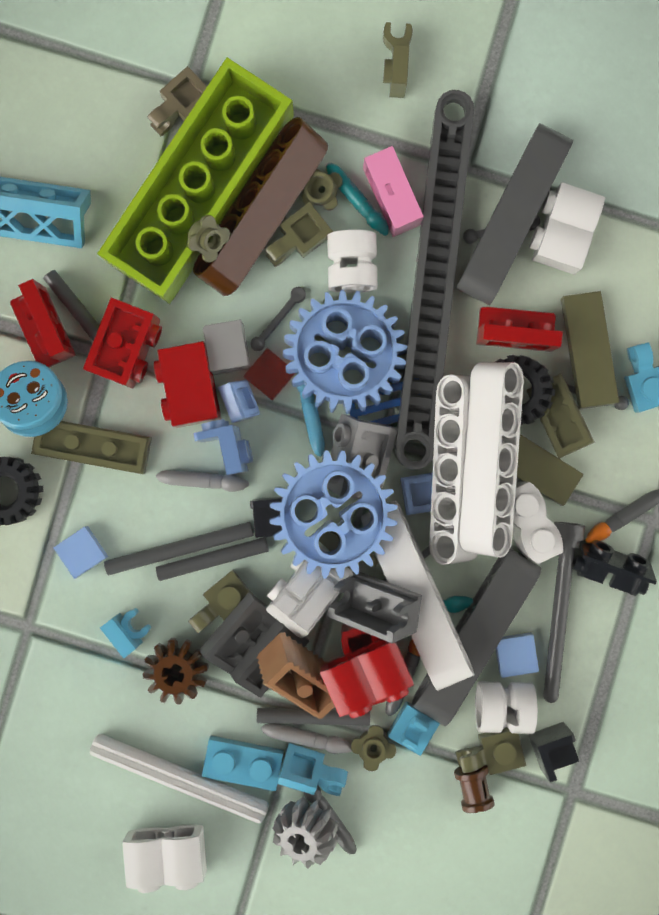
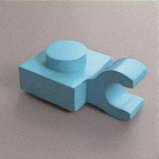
M649 342L627 348V354L634 374L625 376L624 379L634 412L640 413L658 407L659 366L653 367L654 358Z
M289 743L277 784L314 795L317 786H320L326 793L340 796L342 787L344 788L346 785L348 771L323 765L325 756L323 753Z

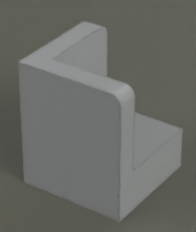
M241 319L205 325L203 327L209 368L212 374L218 375L251 369L245 329Z

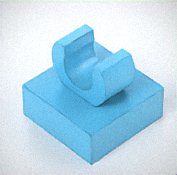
M137 608L131 609L124 616L121 613L117 614L100 627L123 659L143 643L140 638H143L151 629L149 624L140 630H136L131 626V619L139 613Z
M406 701L387 735L390 739L421 756L440 723L411 706V703Z

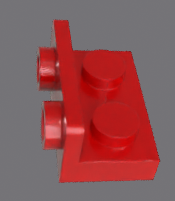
M34 279L18 285L22 295L12 299L10 305L35 361L50 368L76 356L46 287Z
M111 297L83 370L133 389L136 382L141 383L146 375L148 362L145 359L149 348H155L162 333V326H159L160 318L153 313Z
M482 307L479 310L476 345L552 352L562 346L563 331L555 330L556 315L554 313Z

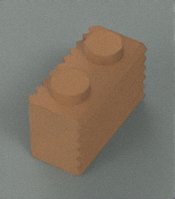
M285 632L279 633L258 654L257 659L259 660V669H261V679L264 680L263 684L318 719H322L335 707L320 674L321 666L328 663V661L324 662L323 658L318 657V654L313 655V651H308L307 647L303 648L302 643L297 644V641L292 640L291 636L286 637Z

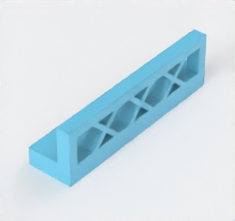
M0 177V236L83 248L85 244L84 215L91 205V191ZM19 212L27 213L39 225L34 229L25 228L14 216ZM56 218L73 220L74 235L61 233L51 222Z

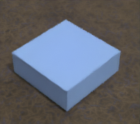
M247 380L229 382L218 387L232 423L248 420L260 415Z
M433 472L400 478L406 515L431 511Z
M88 526L83 527L53 547L74 579L108 557Z
M531 632L502 637L496 647L499 674L502 678L539 672L534 635Z

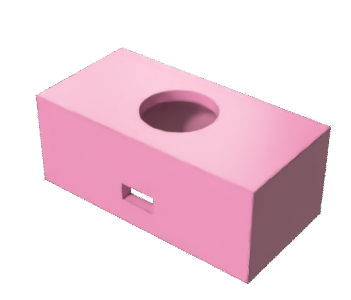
M393 146L365 157L363 164L364 173L381 212L387 220L392 237L420 226L424 216Z

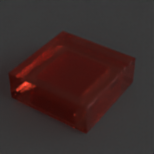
M266 348L243 377L270 400L274 401L296 373H286L285 366L287 363L270 349Z

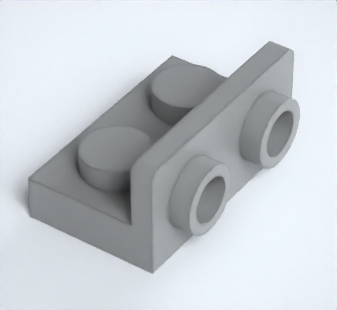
M341 414L339 423L333 431V447L330 454L332 461H336L340 451H345L347 463H350L355 455H360V468L363 469L369 463H373L375 465L371 474L373 478L381 474L386 475L398 429L390 425L359 420L350 415ZM335 475L328 481L327 488L342 496L348 488L347 481L343 476ZM358 491L350 498L360 499L362 493Z

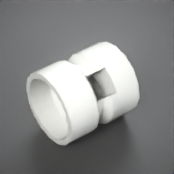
M341 230L329 233L327 235L328 258L334 261V264L328 267L329 290L339 293L341 290H344L345 293L376 290L377 266L371 263V260L377 256L376 233L368 230ZM347 264H357V267H347Z
M479 681L477 683L475 716L479 733H501L504 727H508L510 732L514 734L535 733L538 708L537 695L533 683L511 682L507 688H504L500 682Z

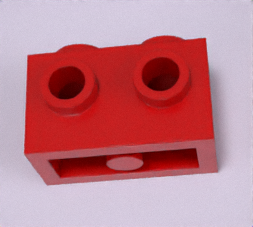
M201 341L157 350L159 360L154 361V371L157 382L164 383L166 398L161 399V408L165 421L171 420L172 427L180 428L221 420L214 375L210 372L205 342Z

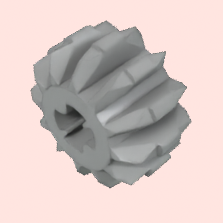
M304 797L297 800L296 803L290 801L276 817L272 828L275 832L273 843L282 846L280 856L289 855L292 858L293 865L302 861L307 869L314 863L321 865L323 861L327 860L330 852L334 850L338 842V835L336 834L338 822L329 819L331 809H320L318 800L310 805Z

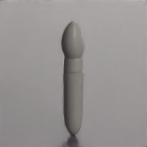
M165 470L156 475L160 482L177 486L222 488L229 492L244 490L249 486L247 480L233 474L222 476L211 473Z
M273 723L265 724L261 727L264 734L277 740L316 749H326V751L332 754L352 751L351 744L338 736L327 737L319 733L316 734L315 732Z

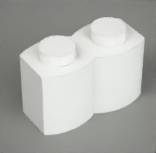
M561 182L555 192L549 190L541 209V213L547 214L543 228L536 227L529 245L530 249L535 250L532 261L573 275L579 272L587 257L593 233L603 209L605 197Z
M520 481L516 483L513 538L518 550L524 557L536 564H540L563 553V541L555 524L546 517V504L540 491L532 483Z
M202 825L135 829L128 831L123 840L127 888L138 889L141 893L156 891L162 885L175 886L178 890H189L204 881L207 864Z

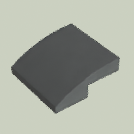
M249 592L199 651L206 660L229 673L235 683L261 698L269 688L263 684L264 680L261 679L262 674H260L258 654L279 633L285 632L286 637L291 636V639L296 640L297 644L302 643L303 648L310 641L306 636L300 638L286 628L283 623H280L267 612L266 608L268 605Z

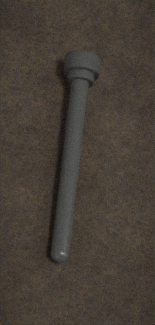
M554 522L562 537L563 553L558 556L543 697L548 703L556 702L559 697L575 548H579L580 541H584L585 525L577 523Z

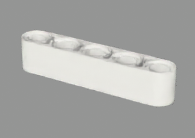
M515 362L477 363L471 372L459 542L465 552L499 558L504 557L509 552L513 535L524 384L522 369Z
M446 375L439 381L436 390L429 546L433 559L442 565L471 561L478 555L465 552L459 542L470 375Z
M394 500L390 503L397 505L398 509L388 512L387 517L397 521V525L386 526L385 532L391 535L393 540H381L379 545L383 548L385 554L380 555L376 552L375 554L389 583L422 595L417 632L411 636L431 682L436 690L439 691L474 676V671L406 517L398 502ZM370 512L361 516L364 527L368 525L371 519Z

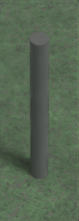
M246 522L104 561V567L109 576L252 537L254 532L251 522Z

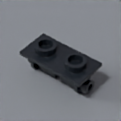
M585 539L580 541L582 557L576 555L573 562V570L577 571L578 576L603 584L608 573H612L613 576L609 586L633 596L638 594L645 595L649 583L656 585L657 580L652 565L644 557L634 553L629 555L620 553L602 541L594 540L592 543H587Z

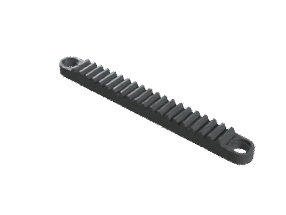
M449 90L438 99L430 140L422 210L424 217L420 227L405 357L406 365L402 379L397 422L398 430L395 443V456L398 462L403 467L411 470L427 466L434 456L436 390L439 381L444 375L474 117V103L471 97L460 90ZM450 103L459 104L464 110V117L458 121H451L446 118L443 108ZM410 440H418L425 447V455L418 462L409 461L404 455V446Z

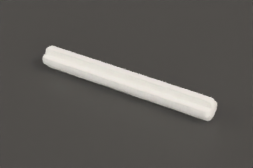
M98 734L91 745L90 754L101 760L258 824L262 823L265 819L269 807L268 802L211 778L201 777V774L103 734Z

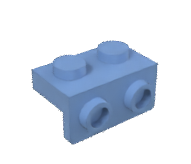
M221 419L201 424L203 431L193 433L194 440L197 442H209L219 439L226 475L249 471L247 463L253 462L249 440H242L239 427L229 425V421Z

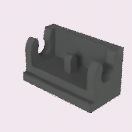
M353 572V576L339 581L333 589L335 591L344 592V595L339 602L329 606L327 617L392 644L417 632L422 600L421 594L359 572L357 575Z

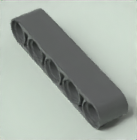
M541 123L538 124L456 289L489 306L491 305L572 146V139Z
M511 548L504 557H498L474 596L473 603L466 609L455 627L472 665L474 676L437 691L427 673L413 697L412 707L443 726H447L451 722L537 582L541 573L540 566Z

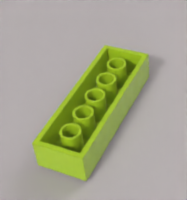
M226 57L97 255L168 304H171L192 272L194 263L200 254L198 251L190 250L187 244L191 226L205 215L213 216L216 224L219 226L282 128L293 119V100Z

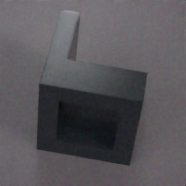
M282 497L253 499L250 501V509H253L255 538L270 537L282 529L281 525H272L269 520L280 515V511L271 508L270 503L281 502Z
M564 722L536 731L533 734H528L540 769L550 783L557 781L554 770L579 762L573 742L576 741L575 736Z

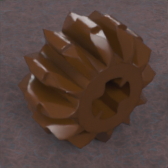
M170 638L167 645L168 649L163 644L158 643L154 647L156 655H148L145 658L144 662L151 668L144 671L142 674L143 679L154 680L148 688L149 693H154L158 689L163 691L160 696L161 703H165L170 694H173L174 702L177 705L183 702L184 694L194 699L198 694L196 687H204L207 679L201 673L206 672L209 665L205 662H196L202 654L199 649L194 653L188 651L192 644V641L188 639L181 648H179L176 638ZM174 664L182 667L178 678L170 675L173 669H168Z

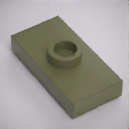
M561 373L552 377L554 381L552 387L555 389V396L551 398L553 404L550 409H546L545 415L540 419L559 459L595 443ZM532 387L526 390L529 397L532 394Z

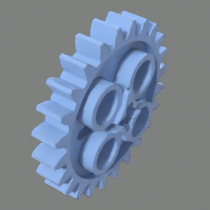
M341 290L339 300L335 301L326 292L325 301L322 305L312 298L310 303L312 311L308 312L300 308L298 314L302 322L291 320L289 323L290 329L295 334H286L284 336V342L292 346V348L283 350V358L294 360L285 366L286 373H298L292 380V386L298 387L304 384L302 398L306 399L315 394V407L317 408L325 400L329 401L331 413L335 411L338 404H343L345 413L349 414L353 403H357L359 409L363 412L366 409V400L368 398L375 405H378L381 400L378 392L381 391L386 395H390L393 389L388 381L399 383L401 375L394 369H404L406 365V360L397 357L405 354L407 351V345L397 343L403 339L404 330H393L398 321L397 316L386 319L385 314L388 306L385 304L376 310L373 308L375 300L373 296L366 303L360 302V291H356L352 300H347L345 291ZM332 321H341L347 329L342 333L336 334L329 331L327 325ZM317 335L321 336L326 342L316 341L314 337ZM371 337L375 338L381 347L375 351H369L363 348L360 342L365 338ZM345 346L350 347L351 354L347 353L344 358L338 355L339 350H343ZM315 353H323L328 356L330 361L325 366L317 367L310 363L309 358ZM365 362H372L376 365V367L370 368L366 365ZM348 370H357L362 374L363 381L358 384H350L345 381L343 374Z
M326 450L323 451L322 462L318 463L316 458L309 454V467L304 468L301 464L295 462L294 467L297 475L295 477L285 473L282 475L289 484L287 488H274V491L282 497L281 502L270 503L271 508L280 511L279 516L269 519L270 524L281 525L282 527L280 531L273 535L274 540H287V543L281 549L282 554L295 551L296 554L292 564L297 566L303 560H306L307 574H311L316 566H320L322 577L326 579L330 569L335 568L338 577L341 579L344 577L345 567L349 566L357 575L359 574L358 562L363 560L372 567L373 561L369 554L374 551L384 555L385 552L379 545V542L381 540H393V537L386 533L385 529L386 526H396L397 521L388 518L387 513L398 509V506L386 503L385 499L393 494L394 491L391 488H380L386 476L381 474L373 478L371 476L375 467L373 463H369L363 469L359 467L361 462L360 455H355L351 462L347 463L345 451H340L336 461H332L329 451ZM335 475H341L347 481L348 488L344 495L340 497H332L327 491V483ZM360 491L362 493V497L339 512L341 520L338 523L328 520L311 536L307 537L304 535L305 530L317 524L328 515L325 509L328 505L331 504L333 507L338 508L356 492ZM303 499H310L316 505L315 516L307 521L300 520L295 515V507ZM359 507H365L370 512L371 519L368 525L363 528H355L351 523L352 512ZM327 531L338 533L340 540L338 547L331 552L323 551L319 547V539Z

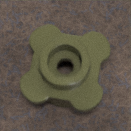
M316 169L304 187L302 195L304 204L306 205L310 202L312 206L315 204L321 205L328 211L335 209L338 205L337 191L343 184L342 177L336 172L329 175ZM321 186L325 187L324 193H320L319 191Z
M205 215L191 226L187 244L190 250L200 252L203 260L210 263L217 259L218 252L229 241L230 232L227 228L218 226L213 216Z
M378 725L370 726L369 730L365 731L360 738H354L351 742L352 752L359 754L364 761V768L368 771H376L382 761L386 758L391 759L396 754V746L387 741L383 728ZM376 745L377 750L371 751L370 747Z

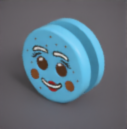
M21 361L9 365L0 372V422L8 430L20 436L35 437L51 431L61 422L67 410V392L61 381L49 367L36 361Z

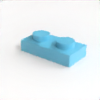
M211 735L208 741L201 777L276 791L284 750Z

